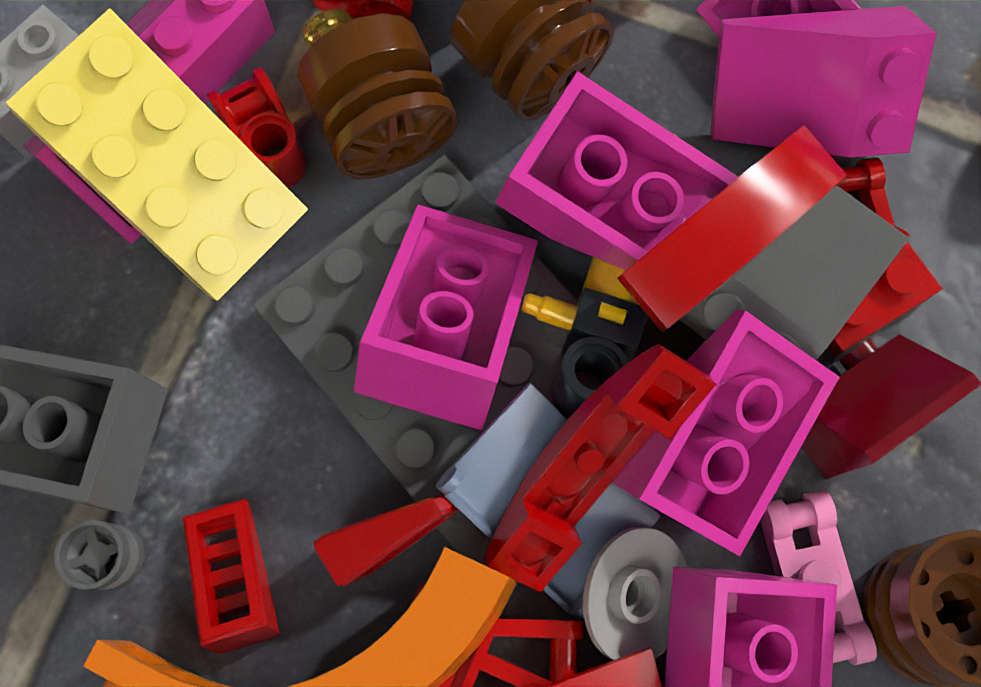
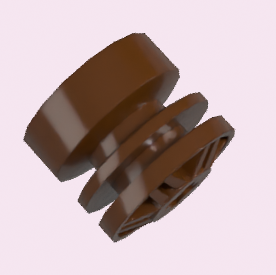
M466 0L458 11L450 31L451 45L483 78L492 77L493 91L503 100H508V107L523 121L537 119L552 111L577 71L589 78L603 60L612 44L614 36L612 25L601 13H594V8L588 0Z
M381 13L356 18L340 25L314 42L299 63L297 77L317 120L323 122L321 131L331 148L336 165L342 175L353 179L378 178L419 163L436 152L453 135L458 124L456 111L450 99L445 96L440 78L431 73L430 57L414 24L403 16Z
M972 529L943 535L920 544L895 550L875 565L863 588L862 616L873 635L877 653L889 668L912 683L932 687H981V531ZM943 608L945 615L937 619L935 612Z

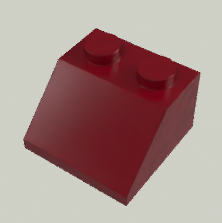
M901 334L879 347L869 338L838 360L846 370L838 375L839 379L801 448L825 479L874 464L981 386V382L973 372Z

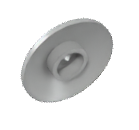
M633 527L619 532L600 549L589 569L583 594L585 624L594 645L604 656L611 660L648 647L652 649L654 659H656L667 650L673 566L687 567L676 543L659 530L647 527Z

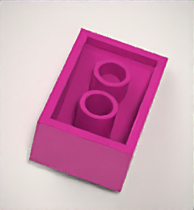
M906 6L721 19L710 136L713 140L775 148L805 125L830 155L861 157L910 153L937 33Z
M577 71L508 176L495 204L546 237L626 271L734 182L738 176Z
M417 205L360 341L353 392L482 431L498 383L538 240Z
M737 309L686 361L710 376L717 385L671 439L655 431L612 483L740 556L836 385L839 376L747 311Z

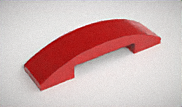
M803 125L659 242L617 279L661 332H663L779 237L847 174L806 126Z
M660 344L643 352L618 370L571 415L529 470L492 537L484 557L486 566L534 590L542 592L582 544L575 528L577 523L655 431L669 439L673 437L717 385L714 380Z

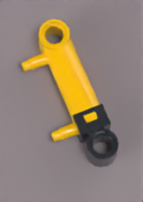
M595 257L592 258L577 305L547 295L541 297L528 293L521 308L523 313L535 316L539 321L568 330L561 352L564 356L551 386V396L555 407L568 419L596 391L583 386L577 380L575 373H590L596 376L601 384H603L633 358L638 349L647 317L646 312L617 279L625 270Z

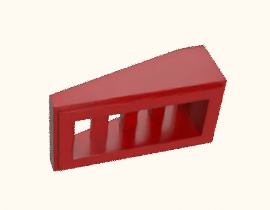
M443 494L324 534L319 539L313 541V546L336 585L344 587L372 575L460 510Z
M245 498L182 517L200 646L215 654H223L278 637L280 632L276 609L250 502ZM234 528L237 529V538L207 547L205 537ZM241 555L242 563L217 571L212 570L211 563ZM245 582L246 591L219 599L217 590ZM250 609L249 616L224 623L223 617Z

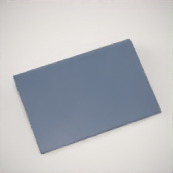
M528 383L442 475L436 484V488L492 540L519 486L540 454L566 423V418L531 383ZM611 483L575 526L582 544L543 590L574 620L579 621L583 619L585 582L592 562L600 549L614 535L623 530L633 527L652 528L661 516L650 505Z

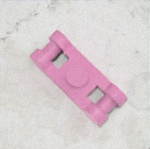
M822 489L804 493L802 501L785 504L781 499L771 501L760 522L775 576L836 584L835 625L838 633L834 634L833 663L848 660L855 666L875 661L877 657L876 644L869 627L863 620L836 528L837 513L830 494ZM808 527L813 546L796 550L792 538L793 530Z

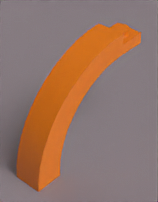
M444 547L425 586L409 609L388 632L365 651L340 667L314 679L288 687H439L458 670L481 644L501 615L517 582L500 572ZM97 640L83 667L106 679L102 687H231L209 681L188 672L132 641Z

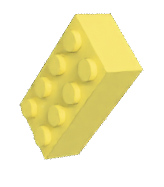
M110 8L5 102L13 115L209 298L216 301L308 210Z

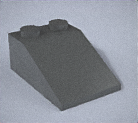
M836 185L779 237L679 320L707 340L737 309L745 310L810 357L817 360L910 238Z
M0 345V486L130 515L168 389L130 368Z

